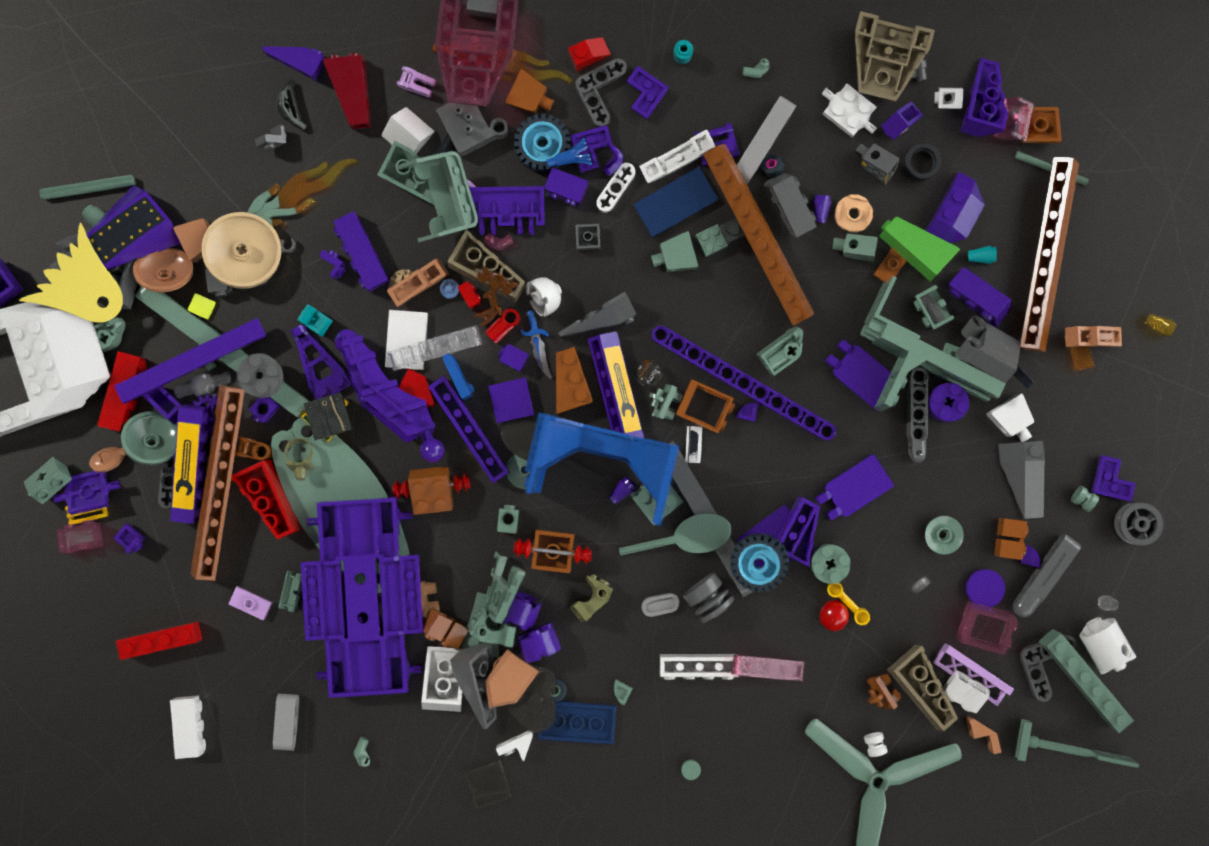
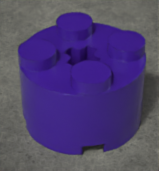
M940 384L933 387L928 393V414L940 422L956 421L962 418L969 409L968 395L958 384ZM946 400H949L950 403L945 406L944 402H946Z
M517 591L503 622H512L517 624L518 628L528 630L529 627L534 626L542 603L539 601L537 604L535 597Z
M552 623L541 626V629H539V626L533 627L528 630L529 634L523 633L516 636L526 663L537 661L541 657L552 655L561 649Z

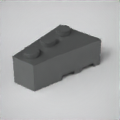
M782 172L779 176L762 183L765 188L769 187L773 196L771 200L774 204H777L781 212L780 216L792 236L797 238L817 227L814 222L816 217L811 210L809 211L806 205L808 200L803 193L801 194L798 188L800 183L795 176L793 177V175Z

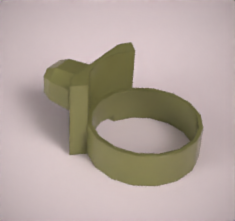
M295 438L287 443L284 453L288 461L285 464L289 470L294 472V476L298 481L305 480L306 470L315 468L310 461L313 456L312 446L303 438ZM298 442L309 444L310 454L303 462L294 463L288 459V450L293 444Z

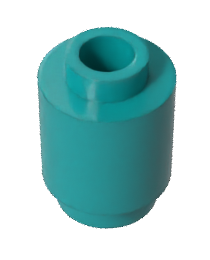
M680 40L674 47V60L679 64L688 63L692 58L693 46L687 40Z

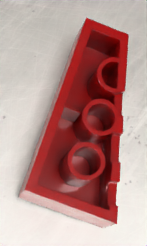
M272 460L261 461L231 476L232 481L236 482L242 494L252 503L251 506L255 511H258L263 518L262 520L276 539L287 537L302 530L283 491Z

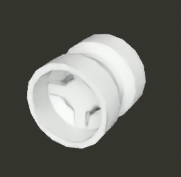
M875 732L864 736L865 743L868 744L867 751L869 757L881 756L888 752L886 745L883 744L884 736L882 732Z

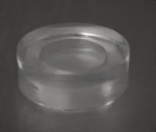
M924 576L911 589L917 594L931 581Z

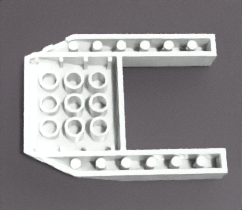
M30 302L0 309V335L8 334L29 402L0 412V436L81 408L86 403V400L92 394H95L99 386L110 377L92 321L85 320L60 309Z

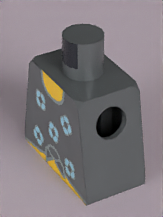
M860 144L855 151V154L862 158L861 166L885 185L898 169L900 158L876 144H873L870 149Z

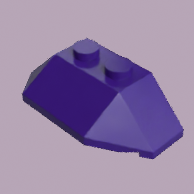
M961 172L956 174L926 229L927 232L949 243L968 237L985 206L975 180Z

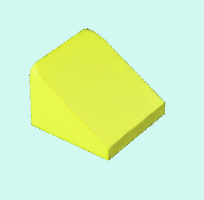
M195 293L188 311L209 320L216 302Z

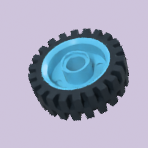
M535 114L533 117L526 118V121H523L520 127L517 128L514 137V148L518 159L528 169L538 173H547V171H551L552 167L555 169L559 168L558 164L548 167L546 159L553 158L555 155L567 151L571 147L570 135L566 126L552 115ZM543 139L548 144L545 147H539L537 145L538 141Z
M753 533L742 538L735 546L730 560L733 577L737 579L736 581L739 584H742L743 588H748L752 592L762 593V591L767 592L775 589L782 583L789 568V558L785 546L780 543V540L775 539L772 535H766V533ZM760 558L764 560L765 565L759 567L755 564L754 560Z

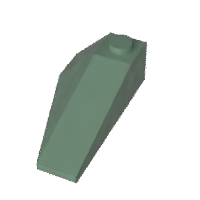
M394 140L377 175L434 205L427 179L418 180L414 176L411 167L399 170L396 168L397 165L420 157L412 149Z

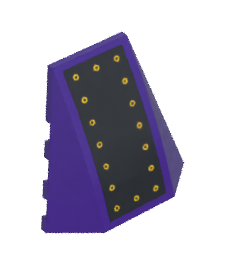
M134 185L86 233L94 251L107 270L129 263L133 259H141L147 257L148 254L181 245L171 220L145 190Z

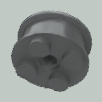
M253 354L246 357L240 363L237 371V380L240 387L246 393L256 398H267L274 395L281 388L283 371L278 362L272 357L265 354ZM263 373V377L258 379L259 374Z
M1132 502L1118 510L1114 519V527L1117 535L1126 543L1148 545L1155 542L1161 535L1163 519L1160 512L1154 506L1147 503Z

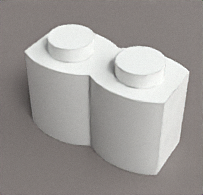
M955 670L943 686V691L949 701L960 703L962 708L968 712L977 713L989 698V689L986 686L972 680L969 676Z

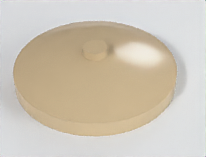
M234 212L218 218L206 230L202 241V257L207 270L222 284L233 288H252L266 282L277 270L281 259V243L274 228L263 218L251 213Z

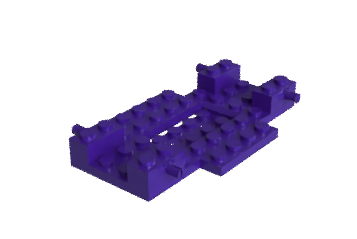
M397 497L317 502L318 517L307 518V521H314L307 522V526L318 525L320 561L301 562L305 641L325 639L327 671L316 672V679H328L329 698L407 693L409 690L410 674L422 673L421 665L410 666L408 662L404 635L424 632L419 554H399V525L401 520L412 519V516H405L412 515V511L400 512ZM375 558H379L383 635H380ZM341 560L344 563L348 637H346ZM363 573L366 576L365 583L358 584L355 581L356 574ZM360 612L367 613L369 618L366 623L358 621L357 616Z

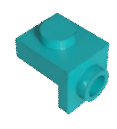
M309 304L306 305L297 319L320 336L324 335L333 322Z

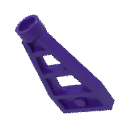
M304 324L290 331L296 340L308 386L316 400L339 393L352 386V382L344 368L316 341ZM310 345H313L320 353V357L313 361H309L305 353V349ZM319 362H325L332 369L331 375L322 380H318L314 373V366Z

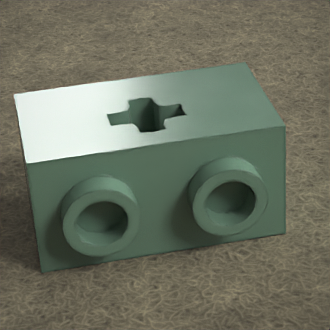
M52 457L27 478L24 484L28 495L44 504L71 481L72 478L67 466Z

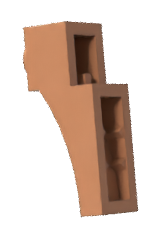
M434 259L388 289L387 292L396 306L399 307L419 293L437 284L447 277L449 273L440 259Z
M1121 327L1065 328L1066 347L1122 346Z

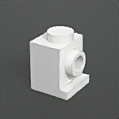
M939 88V92H935L934 104H938V108H962L963 88ZM946 94L951 95L950 101H945L944 97Z

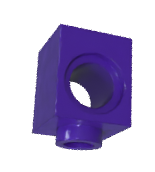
M507 344L506 347L503 346L498 357H500L499 361L521 372L529 354Z
M271 397L258 398L248 410L252 413L251 417L258 423H268L280 409L281 405ZM266 404L268 411L263 415L260 412V407Z

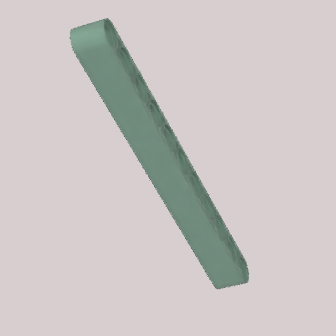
M141 286L134 295L200 345L221 335L164 292L150 291ZM239 349L220 358V360L237 372L240 363L249 355ZM263 373L259 374L258 379L263 377ZM284 381L281 388L274 395L270 396L298 418L306 413L303 403L310 402Z

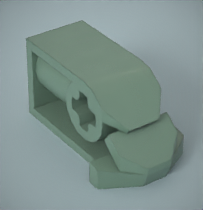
M113 318L94 325L102 353L115 349L121 343L122 333L125 330V322L122 318Z
M799 327L788 329L786 333L756 354L769 374L775 376L800 357L803 345V330ZM788 347H792L791 354L787 353L789 351Z

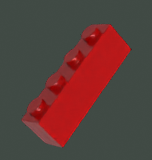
M123 352L117 353L97 426L122 432L124 425L130 419L131 412L136 407L137 401L134 399L123 404L115 389V385L146 371L147 363H145V358Z
M196 621L117 640L116 644L119 658L122 660L196 643L202 640L199 622Z

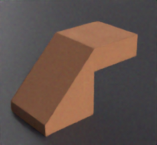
M965 716L969 735L974 739L985 736L989 751L993 754L1001 753L997 733L972 717Z

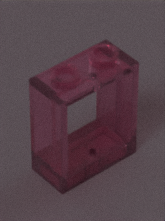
M968 601L956 637L960 643L1005 655L1006 650L1011 647V635L1013 631H1016L1018 621L1013 613ZM977 614L1007 621L999 645L970 637Z

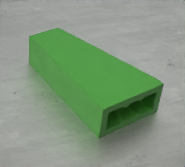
M897 216L892 221L888 219L881 227L883 231L879 235L881 239L895 249L930 282L960 250L957 246Z

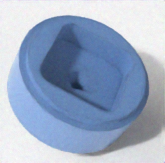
M446 279L440 285V292L448 299L455 298L459 294V285L453 279Z

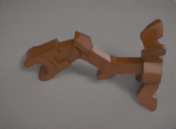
M486 266L483 267V273L479 272L477 277L481 282L488 281L491 286L490 290L483 295V298L489 299L491 308L480 310L475 314V318H483V321L479 324L480 326H485L494 320L497 314L501 315L503 313L495 296L497 290L502 289L504 294H510L513 291L512 288L518 285L517 282L510 283L498 273L489 272Z

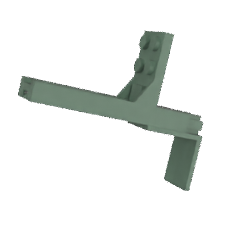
M892 276L884 282L864 322L865 325L862 327L860 335L872 341L871 344L898 357L874 408L883 411L895 406L899 399L897 394L900 389L904 388L907 382V378H905L907 373L915 367L924 368L928 373L947 383L958 384L967 393L985 402L990 401L991 397L999 398L1006 383L919 340L920 335L879 315L897 277Z

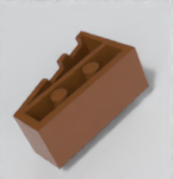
M575 347L556 353V414L558 415L593 403Z

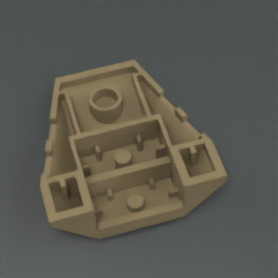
M860 11L855 28L858 92L896 102L930 50L935 30L917 25L914 28L878 20V15Z

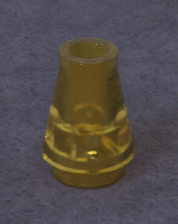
M1152 313L1145 322L1163 337L1165 335L1170 337L1177 326L1173 319L1157 316Z

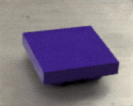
M526 377L488 386L497 423L534 415Z

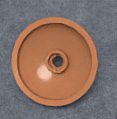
M169 247L164 251L148 254L147 257L137 258L133 266V274L137 283L147 290L170 292L181 288L191 279L193 263L188 259L186 253Z

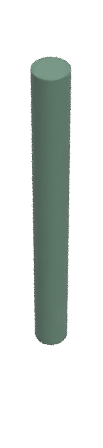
M1017 151L1016 159L1052 172V164ZM1077 174L1076 183L1086 186L1089 179Z

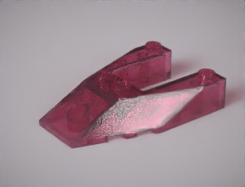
M440 0L435 46L448 103L487 107L513 53L519 0H499L495 32L459 28L462 0Z

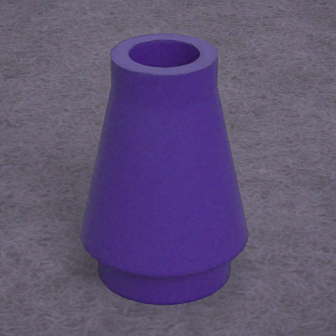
M815 195L813 209L816 221L814 222L826 223V217L832 202L830 201V196Z
M626 476L624 479H620L608 497L614 504H618L621 500L634 493V489L637 486Z

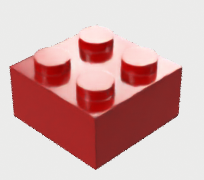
M467 281L458 286L460 293L471 310L482 305V299L478 293L475 294L474 291L476 289L472 283Z

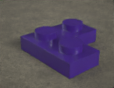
M639 66L636 67L627 80V84L641 93L631 107V110L647 120L669 90V87Z
M607 125L570 135L573 147L582 138H585V146L588 148L578 155L590 154V157L586 158H591L590 162H592V165L578 163L580 173L599 168L594 150L607 147L608 142L612 143Z
M1100 455L1092 493L1131 502L1136 483L1117 479L1121 465L1120 459Z

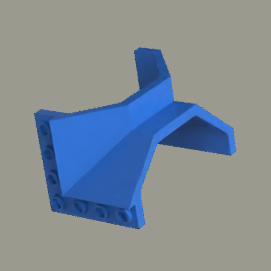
M539 413L525 469L526 472H531V475L526 477L524 488H527L526 493L529 494L541 493L546 470L553 464L578 451L624 461L655 499L656 508L652 523L660 525L679 446Z

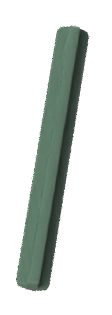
M132 175L43 188L39 190L41 199L46 200L135 185V179Z

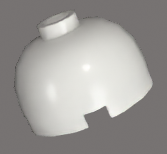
M540 277L526 284L527 295L531 294L533 299L530 303L540 316L544 315L545 317L557 310L561 302L562 293L557 283L555 284L548 278Z

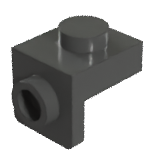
M284 125L272 128L270 130L271 135L264 134L256 138V147H264V150H273L285 144L286 133Z

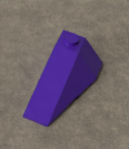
M980 58L960 132L977 137L1004 132L1008 111L1004 103L1005 94L1002 92V77L999 63Z

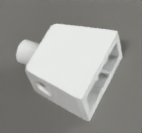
M1022 393L1016 394L986 413L1005 436L1012 437L1017 434L1021 442L1032 437L1026 427L1034 423V419Z

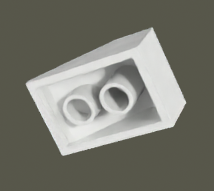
M427 647L422 709L461 712L463 692L454 677L450 659L462 649Z

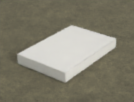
M389 310L385 358L386 368L424 370L428 313Z

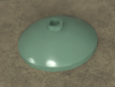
M155 411L143 412L133 416L126 422L121 433V443L125 453L134 461L146 465H157L170 460L175 456L177 423L173 425L160 412ZM153 442L155 444L150 446L148 443Z

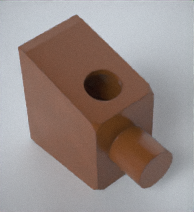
M521 69L505 103L515 108L537 113L539 107L550 111L554 100L545 96L548 90L547 87Z

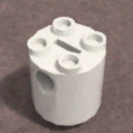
M1101 617L1094 618L1086 623L1083 631L1080 633L1079 637L1100 674H1105L1112 669L1120 671L1126 667L1125 663L1136 658L1134 651L1114 618L1102 620Z

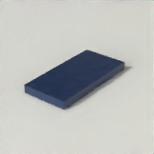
M697 167L633 204L649 234L654 238L718 201V198L700 167Z
M540 700L537 739L614 745L617 705Z

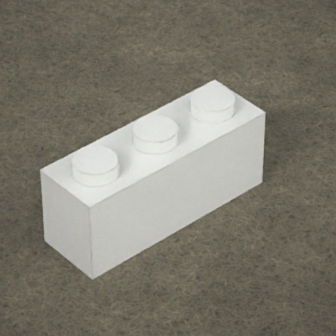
M199 695L176 697L170 700L175 759L199 757L206 749L205 739L202 738L204 721L201 720L200 712H202V701L199 700Z

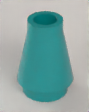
M991 245L968 250V262L992 264V262L997 261L996 247H991Z

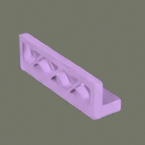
M946 643L933 660L934 664L951 675L957 670V666L965 665L968 671L967 676L971 679L972 677L981 676L984 686L987 688H999L1001 692L996 699H993L990 695L988 698L996 706L999 705L1005 694L1011 695L1014 690ZM945 653L951 656V665L944 666L939 662Z

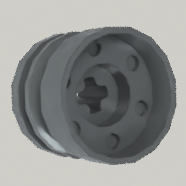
M715 572L700 580L683 595L690 607L698 603L700 604L695 613L699 615L705 612L699 618L702 623L718 617L735 600L732 595L723 598L729 592L727 588L718 592L717 589L721 586L722 581Z

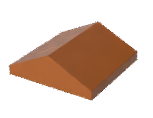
M1020 107L1018 131L1022 143H1061L1059 107Z

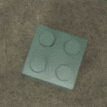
M718 224L695 235L705 258L728 246Z

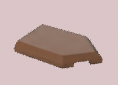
M507 649L485 680L489 708L517 703L539 670Z

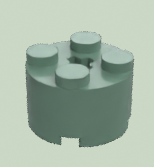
M823 544L811 552L809 568L813 576L818 580L828 584L839 583L849 573L850 557L839 546ZM827 560L833 563L832 567H828V565L825 564Z

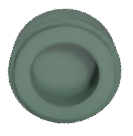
M693 759L686 760L681 766L682 775L688 780L698 778L701 773L699 763Z

